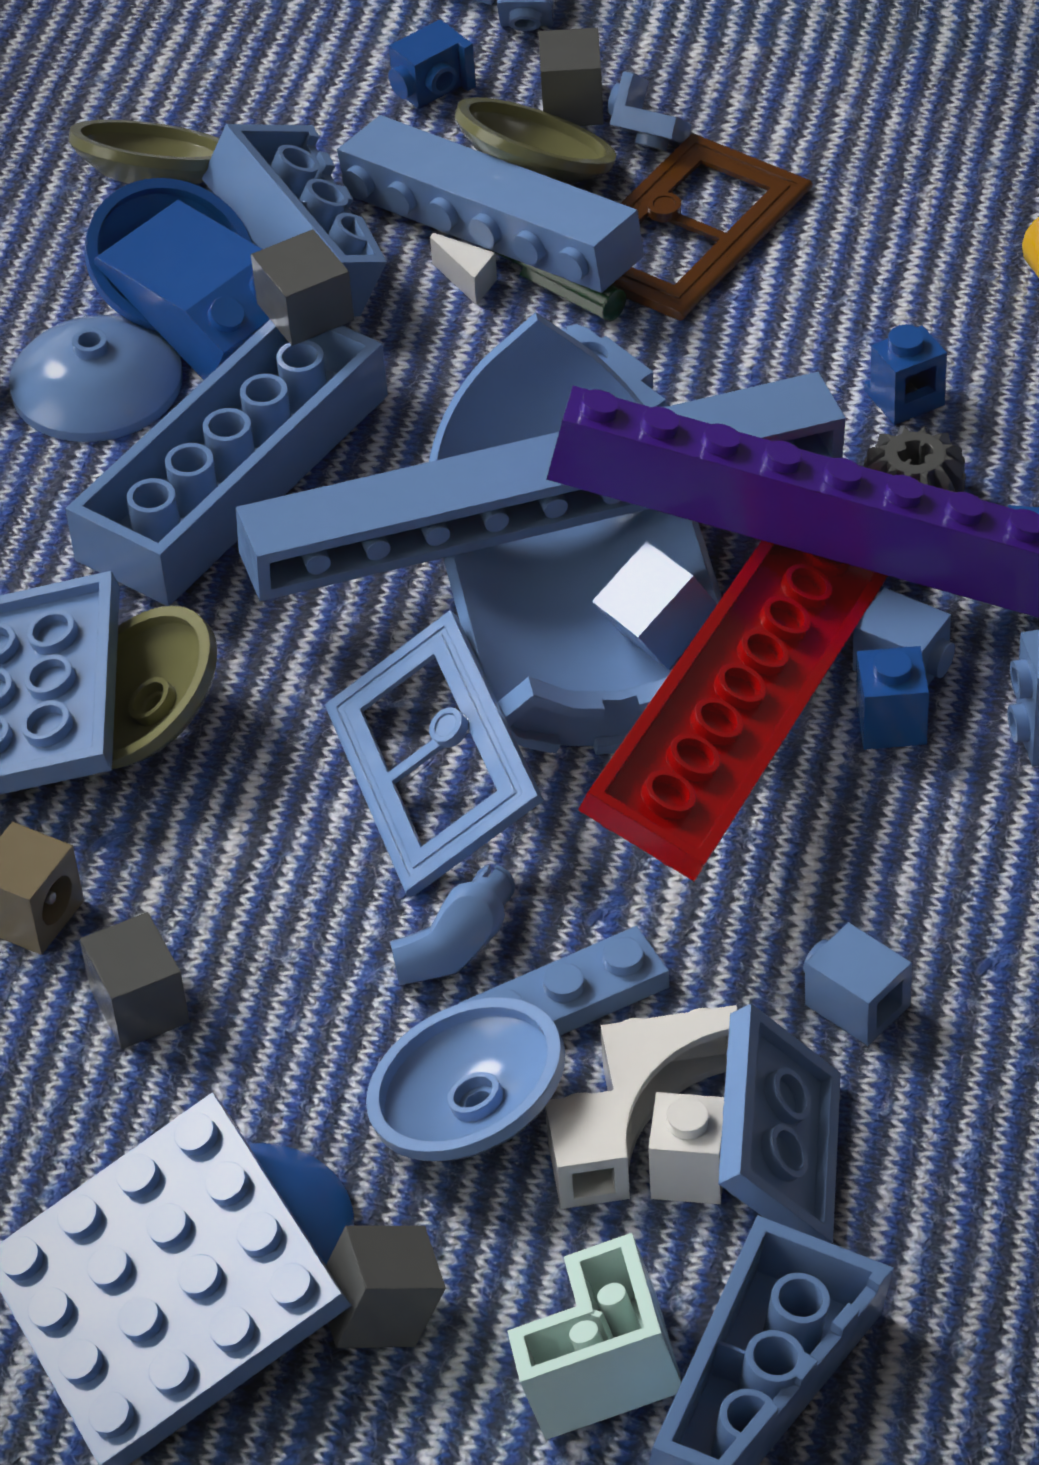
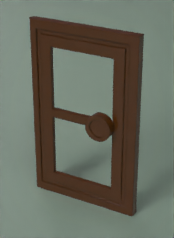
M692 133L620 204L637 209L639 224L649 216L654 221L670 222L716 241V243L675 285L633 267L611 285L623 290L627 299L682 321L813 187V183L809 179ZM700 164L767 190L727 232L682 215L681 200L672 193Z

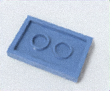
M751 1003L730 1013L718 1184L762 1217L833 1243L841 1072Z

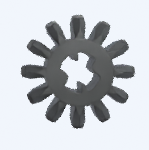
M901 425L896 436L879 434L875 447L868 449L867 457L864 459V467L891 475L910 476L920 483L952 492H964L965 459L962 456V448L952 445L948 433L930 435L926 425L918 432H910Z

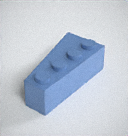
M226 124L202 180L216 196L234 210L246 227L251 241L262 249L314 229L349 271L354 317L361 316L387 261L363 217L351 213L349 207L353 198L347 187L335 184L331 176L335 165L328 153L318 152L315 145L319 135L314 126Z
M757 1215L654 1442L649 1465H759L881 1316L894 1267Z

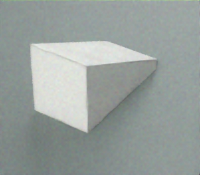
M433 233L430 236L432 264L477 305L497 280L495 252Z

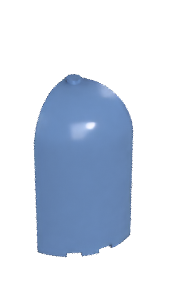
M535 312L488 353L462 383L440 422L432 445L429 462L559 432L573 385L588 390H604L617 398L642 405L643 403L600 357ZM647 509L443 558L461 626L518 745L548 753H557L561 745L593 746L596 755L614 754L681 656L667 670L622 635L592 601L647 541L693 575L718 604L722 595L698 522Z

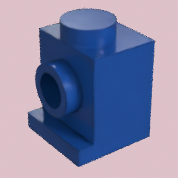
M441 19L389 45L391 70H389L388 78L390 85L398 97L408 100L418 109L459 87H463L466 91L476 87L473 44Z
M908 324L896 326L889 332L887 339L871 345V380L864 382V391L893 425L945 405L947 352L923 325L919 327ZM912 382L918 389L905 394V384Z

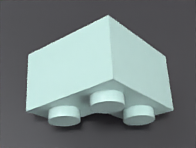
M632 1233L564 1256L576 1307L507 1330L521 1386L545 1440L677 1394L682 1383L656 1291Z

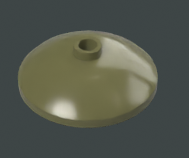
M473 97L459 101L455 112V119L461 132L477 151L566 184L596 179L611 171L616 159L614 149L597 135L570 121L532 107L504 100Z
M131 120L83 121L72 125L69 131V143L80 157L104 176L125 184L152 178H170L190 182L195 185L204 182L202 177L207 171L208 163L220 139L206 133L182 127Z
M162 606L142 612L118 626L112 769L139 763L164 749L185 730L204 704L215 675L217 642L211 627L193 610L181 606Z

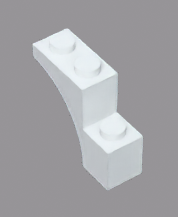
M736 1005L713 1009L698 1008L686 1013L646 1019L630 1018L619 1023L601 1025L603 1070L608 1091L592 1094L575 1093L565 1098L549 1100L545 1106L548 1145L561 1209L630 1199L628 1172L631 1155L639 1135L653 1116L656 1092L677 1094L701 1080L726 1072L730 1013L737 1010Z

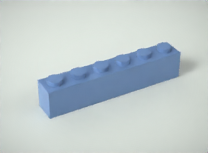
M379 115L337 149L342 181L352 197L600 293L644 257L637 209L388 117Z

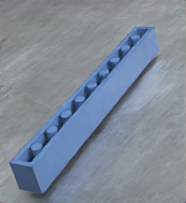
M819 372L664 407L672 410L677 415L709 424H725L738 432L770 441L789 442L799 449L831 458H843L846 418ZM559 432L238 506L236 507L239 554L261 602L643 511L649 508L546 480Z

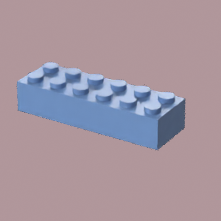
M269 320L65 508L75 561L99 573L112 570L117 582L166 606H170L238 541L236 507L284 496L388 396L383 343L342 325L291 346L274 323Z

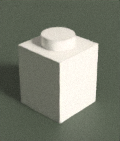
M656 1092L648 1148L651 1199L721 1204L723 1187L718 1184L724 1097Z

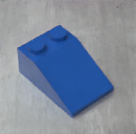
M180 200L175 201L95 257L94 264L203 380L270 320L257 304L251 254L262 250V248Z

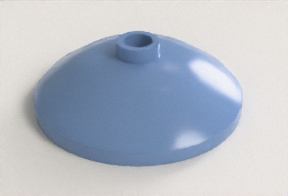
M91 315L71 319L53 326L31 341L18 355L12 366L9 388L15 410L35 430L61 440L97 442L116 439L137 432L164 415L180 393L183 370L180 355L159 332L141 327L123 316Z
M492 997L471 1000L451 1006L433 1014L411 1028L383 1056L368 1086L366 1107L369 1120L377 1135L387 1147L411 1159L453 1161L485 1153L515 1137L529 1126L545 1108L556 1091L564 1071V1042L552 1019L539 1007L523 1000Z

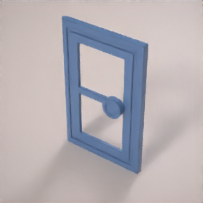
M451 610L325 704L331 722L408 897L418 894L544 801L457 615ZM436 658L460 711L453 707L439 711L433 717L429 726V734L432 740L389 771L364 715V711ZM469 730L497 791L422 846L395 784L443 748H450L459 744Z

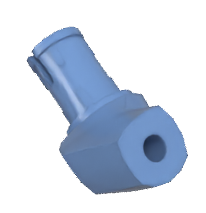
M485 865L478 870L472 882L461 883L450 891L430 927L390 941L399 985L455 975L468 965L491 941L503 925L505 917L504 905L511 899L515 891V882L508 870L496 865L491 873L490 865Z

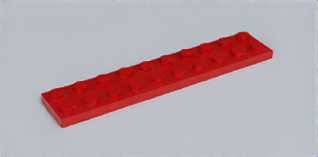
M761 540L589 789L578 810L600 823L609 831L616 833L655 857L664 865L673 868L695 882L848 641L858 622L888 578V575Z

